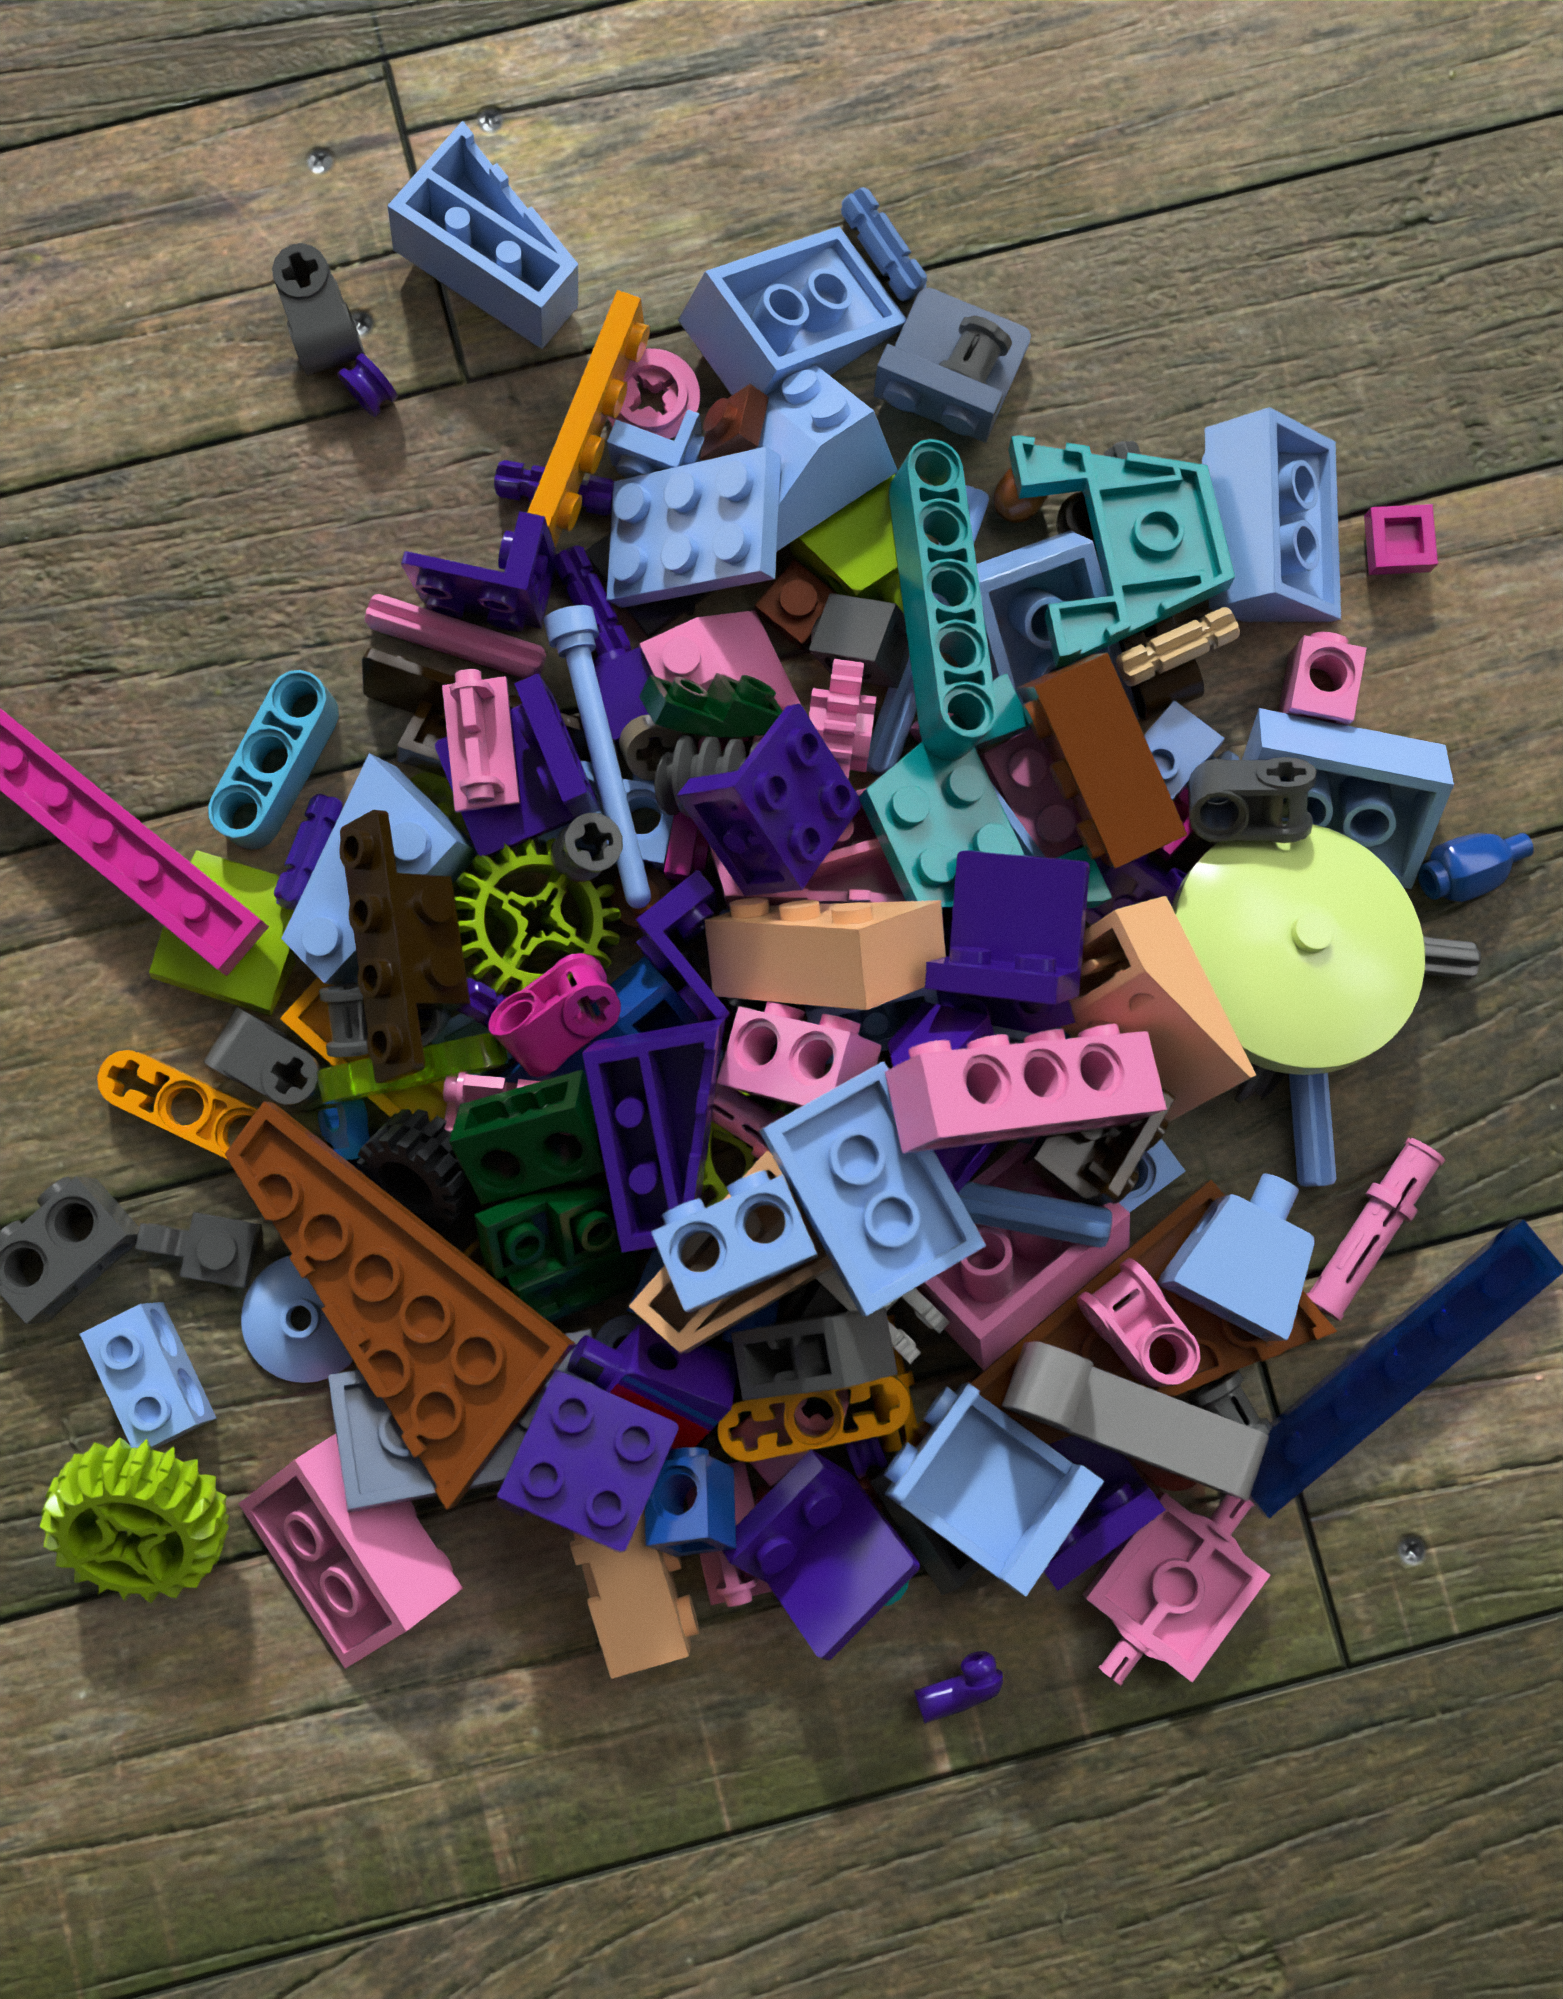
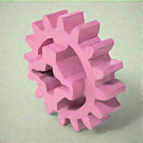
M834 659L829 690L816 688L812 690L809 718L848 779L849 770L866 772L876 697L860 695L864 663Z

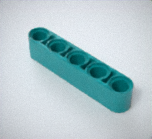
M927 439L920 441L912 447L889 485V502L920 736L924 746L931 754L940 759L952 761L963 758L991 730L996 721L997 707L963 465L960 456L953 447L940 440ZM919 476L927 479L932 485L923 482ZM925 534L931 535L934 538H936L941 545H937L930 541ZM933 593L943 596L950 606L940 603ZM940 652L953 657L958 667H953L946 663ZM948 713L959 716L965 722L967 730L957 727L950 720Z

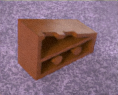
M1108 652L1086 656L1072 664L1060 667L1017 687L1024 702L1023 710L1037 740H1043L1054 762L1049 767L1055 784L1065 801L1072 799L1082 819V822L1076 824V829L1087 854L1092 860L1101 857L1105 865L1116 869L1187 836L1184 825Z

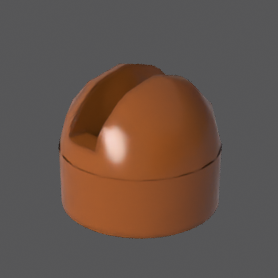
M1012 468L1006 471L997 483L994 492V505L997 513L1002 519L1012 523L1024 522L1032 518L1048 499L1047 495L1019 499Z

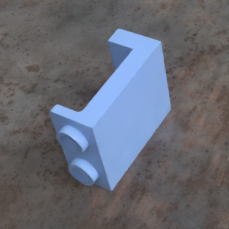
M969 1382L960 1384L955 1392L946 1386L933 1401L923 1417V1420L929 1423L931 1427L918 1446L915 1448L909 1442H906L886 1469L884 1476L891 1480L892 1483L884 1494L1012 1590L1027 1596L1104 1481L1083 1465L1070 1462L979 1395L980 1390Z

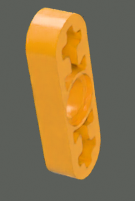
M895 1375L841 1389L751 1400L739 1399L732 1403L731 1410L720 1420L718 1424V1438L722 1448L729 1456L742 1462H754L883 1436L897 1431L905 1423L910 1411V1398L903 1382ZM874 1385H883L886 1395H898L899 1405L889 1408L890 1419L877 1421L873 1411L854 1413L853 1419L858 1427L849 1430L843 1429L844 1407L836 1393L837 1391L850 1389V1404L869 1399L870 1387ZM806 1398H822L833 1409L834 1422L830 1429L821 1435H808L801 1431L796 1424L795 1409ZM785 1403L784 1425L792 1441L779 1443V1429L759 1434L758 1446L754 1448H747L743 1437H732L730 1428L739 1424L741 1412L751 1411L752 1418L756 1422L772 1420L776 1418V1413L771 1404Z

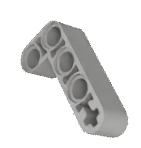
M1025 1342L1023 1344L1002 1404L1003 1408L1245 1501L1249 1500L1269 1439L1267 1434L1092 1367L1093 1362L1071 1352L1041 1342Z

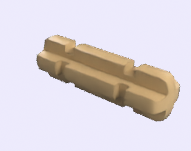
M1222 607L1200 618V623L1197 620H1193L1151 639L1146 643V647L1140 644L1122 652L1116 658V665L1120 676L1127 686H1135L1155 676V671L1161 674L1209 652L1210 647L1217 649L1232 642L1240 635L1239 625L1233 612L1227 607Z

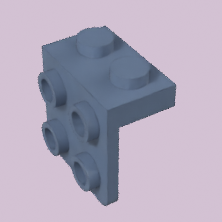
M924 288L918 293L895 346L887 344L877 365L874 397L888 402L897 409L913 412L944 425L947 429L957 434L970 436L986 443L1029 347L1031 334L1026 327L933 288ZM976 315L996 323L1011 338L1012 345L1008 354L998 357L986 380L987 385L938 365L941 361L948 360L960 338L959 325L964 317Z

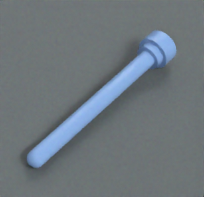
M587 605L561 608L549 613L543 619L549 645L557 648L559 657L566 658L604 814L618 826L622 835L623 849L616 862L625 899L631 907L643 908L650 902L651 892L591 652L596 648L594 639L599 635L592 607Z

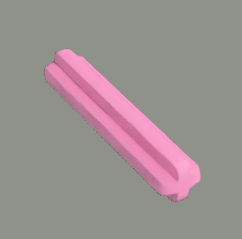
M373 595L366 609L365 622L372 630L526 679L537 673L540 675L545 665L546 653L540 645L385 595Z

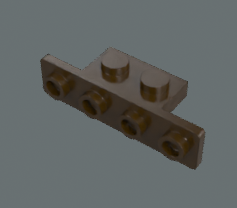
M368 648L362 658L364 695L414 713L397 744V761L447 778L436 752L435 743L447 737L442 685L456 683L455 675H448L413 663L400 655H390ZM509 695L510 709L522 704L519 696ZM561 713L580 761L591 762L581 717Z
M372 810L341 827L339 853L345 868L350 903L348 916L354 931L359 966L358 986L363 995L368 1029L367 1050L372 1060L375 1081L377 1083H391L422 1071L425 1067L417 1010H456L470 1004L451 876L397 873L389 814L385 810Z

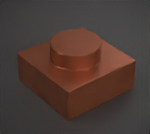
M748 384L728 399L721 398L716 401L709 409L703 422V429L706 433L700 460L705 461L757 448L769 397L753 385Z
M794 559L755 604V610L758 616L802 651L811 641L813 625L816 619L822 615L829 594L837 593Z

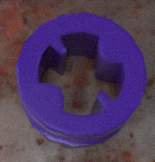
M360 353L354 358L356 361L354 369L347 370L343 368L337 374L356 401L370 415L376 417L381 413V402L384 400L393 402L398 398V395L379 368L366 355Z
M845 1422L843 1425L844 1430L858 1427L857 1424L847 1425ZM877 1437L844 1443L858 1479L865 1477L867 1468L872 1465H876L880 1469L888 1467Z

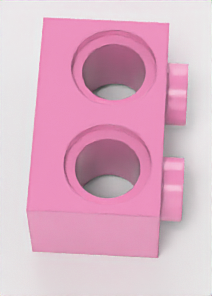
M767 1001L764 1012L738 1006L717 1084L753 1096L802 1107L877 1065L882 1045L859 1036L861 1024L842 1017L822 1014L818 1025L803 1021L805 1011L776 1002ZM777 1042L776 1053L770 1060L771 1050ZM833 1054V1065L830 1071L825 1075L824 1069L826 1062L829 1059V1057Z

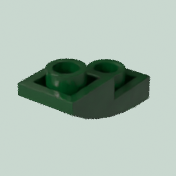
M716 673L707 691L697 683L683 677H675L673 682H669L649 675L639 695L654 724L675 731L702 736L751 737L765 735L783 712L774 699L776 692L766 683L748 675H742L740 680L737 681Z
M608 1182L581 1184L547 1190L520 1197L474 1214L484 1267L495 1280L553 1254H556L569 1267L620 1243Z

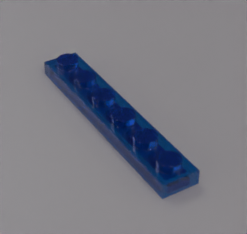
M1524 1219L1514 1220L1270 1423L1272 1429L1267 1434L1269 1439L1249 1497L1265 1517L1271 1518L1563 1274L1562 1264Z

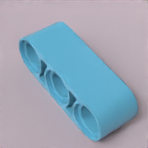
M303 670L288 671L279 676L273 683L211 796L208 813L213 827L238 847L248 850L261 849L270 844L277 836L336 727L339 717L338 704L321 680L312 673ZM308 694L317 695L318 702L311 714L300 718L292 717V707L298 698ZM274 749H287L288 757L285 765L274 773H263L262 763L266 755ZM247 803L257 804V815L253 823L244 829H234L232 819L236 810Z

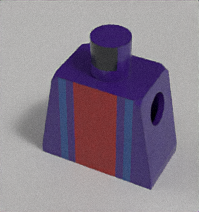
M647 1323L637 1325L616 1350L588 1335L583 1336L576 1345L567 1366L568 1372L592 1383L593 1386L678 1424V1432L669 1452L678 1448L695 1447L731 1410L738 1375L735 1356L704 1344L688 1353H679ZM669 1452L665 1460H669Z

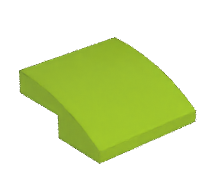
M196 850L190 862L266 923L269 928L226 976L168 928L163 926L150 967V977L271 1016L296 964L294 952L281 939L294 911L284 909L276 903L274 889L280 876Z

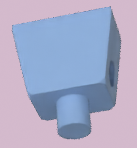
M1264 1173L1250 1202L1233 1194L1215 1199L1163 1271L1157 1285L1266 1342L1288 1340L1314 1247V1237L1310 1233L1286 1221L1299 1193V1189L1280 1177Z

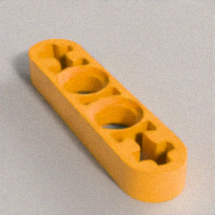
M131 1050L117 1051L108 1056L100 1066L97 1075L98 1089L103 1098L112 1105L227 1159L225 1153L231 1146L228 1141L230 1125L240 1117H252L258 1110L257 1107L149 1055ZM138 1063L140 1066L137 1070V1076L162 1088L157 1093L156 1098L147 1093L129 1089L123 1096L122 1093L125 1085L117 1080L118 1073L121 1069L132 1071ZM167 1075L170 1077V1080L164 1084V1076ZM186 1089H194L203 1099L204 1109L202 1115L196 1122L190 1125H181L172 1115V1101L179 1092ZM155 1101L154 1111L152 1112L148 1107Z

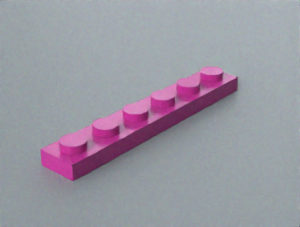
M0 708V791L211 965L227 976L269 926Z

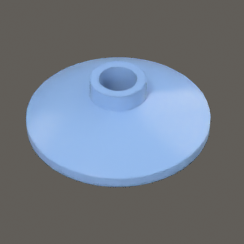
M287 1256L266 1267L255 1278L248 1289L241 1314L243 1337L253 1358L274 1376L298 1383L321 1381L327 1379L328 1375L343 1371L353 1362V1359L322 1311V1308L325 1306L307 1278L300 1276L290 1260V1256ZM298 1306L306 1307L312 1317L311 1324L304 1331L295 1329L290 1320L292 1311Z

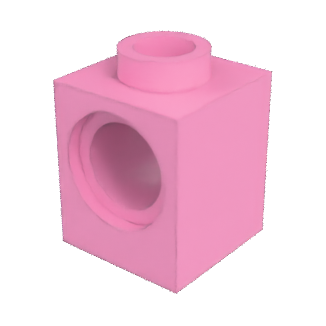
M1316 632L1311 634V636L1304 635L1289 652L1278 712L1348 726L1354 721L1367 648L1348 644V639L1345 636L1336 633ZM1310 669H1320L1328 673L1333 680L1334 691L1325 692L1318 689L1310 679Z

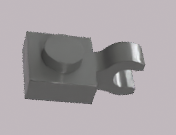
M193 1212L189 1230L153 1223H141L135 1249L183 1257L179 1275L181 1277L247 1288L250 1283L262 1224Z

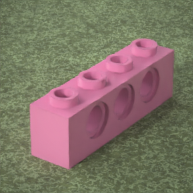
M1107 1024L1083 1030L1078 1033L1079 1038L1065 1039L1064 1030L1054 1029L1029 1035L1023 1039L1024 1043L1009 1044L1007 1035H993L969 1042L967 1044L968 1049L952 1050L948 1040L932 1041L914 1046L908 1050L910 1059L885 1071L902 1154L1126 1126L1167 1110L1148 1031L1120 1034L1117 1024Z

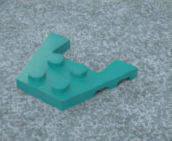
M1011 436L1008 452L1019 499L1078 491L1084 493L1107 593L1106 597L1048 604L1044 617L1056 668L1072 664L1230 589L1235 573L1208 465L1129 452L1126 459L1091 454L1090 447L1066 442L1065 449L1034 445L1035 437Z
M1007 673L998 676L993 681L997 707L996 721L991 730L968 754L961 759L952 761L940 759L931 754L923 742H921L859 796V800L905 900H941L942 914L953 913L957 854L960 851L972 850L1025 855L976 751L1019 735L1030 726L1023 706ZM954 714L950 717V720L957 727L967 730L965 722L959 716ZM1084 847L1057 857V859L1086 861L1090 865L1087 908H1095L1112 898L1095 860L1089 857Z

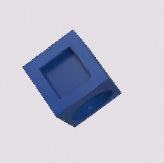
M685 1447L671 1450L669 1452V1460H665L645 1505V1546L675 1557L736 1549L734 1468L710 1457L709 1450L704 1448ZM696 1486L697 1497L695 1503L690 1510L684 1513V1499L689 1490Z

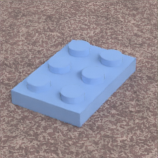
M766 446L614 481L607 601L623 608L775 579L781 455Z
M884 1061L759 1130L861 1316L870 1315L986 1246L935 1152L927 1150L902 1154L885 1071L888 1068Z

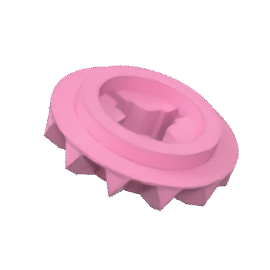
M653 348L645 349L638 363L630 360L623 381H626L628 384L624 404L618 417L614 419L608 416V420L612 428L615 421L619 420L667 439L676 437L686 411L691 410L698 413L700 388L695 373L682 358L671 352ZM638 381L644 389L648 388L653 394L661 390H668L662 396L665 415H662L660 411L656 412L651 406L644 407L641 410L639 408L636 409L642 403Z

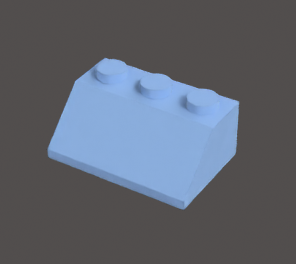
M1270 407L1206 427L1205 453L1202 457V464L1208 465L1235 573L1230 589L1209 598V609L1216 611L1222 607H1227L1233 612L1235 619L1243 622H1332L1341 620L1336 442Z
M1259 708L1242 760H1269L1272 758L1291 757L1307 761L1313 765L1317 771L1315 786L1308 791L1307 812L1311 814L1313 824L1344 834L1360 843L1390 869L1403 888L1412 889L1454 786L1446 745ZM1283 776L1281 781L1287 782V777ZM1282 818V821H1288V818Z

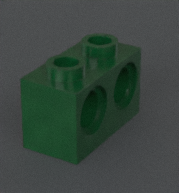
M583 1070L462 1103L459 1106L449 1143L481 1205L505 1198L514 1200L528 1196L535 1190L564 1182L580 1183L592 1178L597 1173L606 1171L588 1080Z

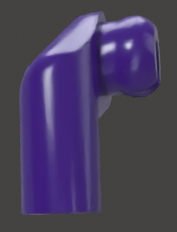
M986 1651L973 1652L967 1655L961 1662V1670L964 1674L914 1690L924 1724L963 1712L997 1696L1003 1685V1672L996 1669L995 1657Z

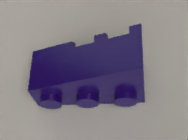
M725 1018L597 1040L582 1052L622 1252L657 1247L652 1231L666 1225L662 1215L679 1205L701 1198Z

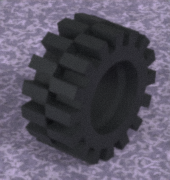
M409 1108L402 1109L398 1114L395 1113L359 1150L358 1156L361 1158L356 1162L357 1169L365 1173V1176L434 1231L437 1229L439 1232H443L458 1219L477 1195L449 1143L451 1133L444 1129L447 1121L436 1116L430 1122L427 1111L417 1109L412 1114Z

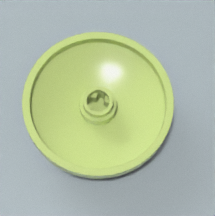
M1313 824L1311 834L1297 842L1278 843L1268 840H1229L1218 842L1191 868L1175 894L1172 908L1250 1063L1272 1071L1295 1075H1314L1344 1069L1358 1063L1384 1046L1399 1032L1412 1014L1420 995L1425 971L1424 939L1415 908L1407 892L1390 869L1371 851L1344 834Z

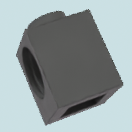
M830 593L822 615L816 619L813 625L809 651L830 674H832L834 659L864 663L862 682L898 689L910 657L904 613L896 603Z

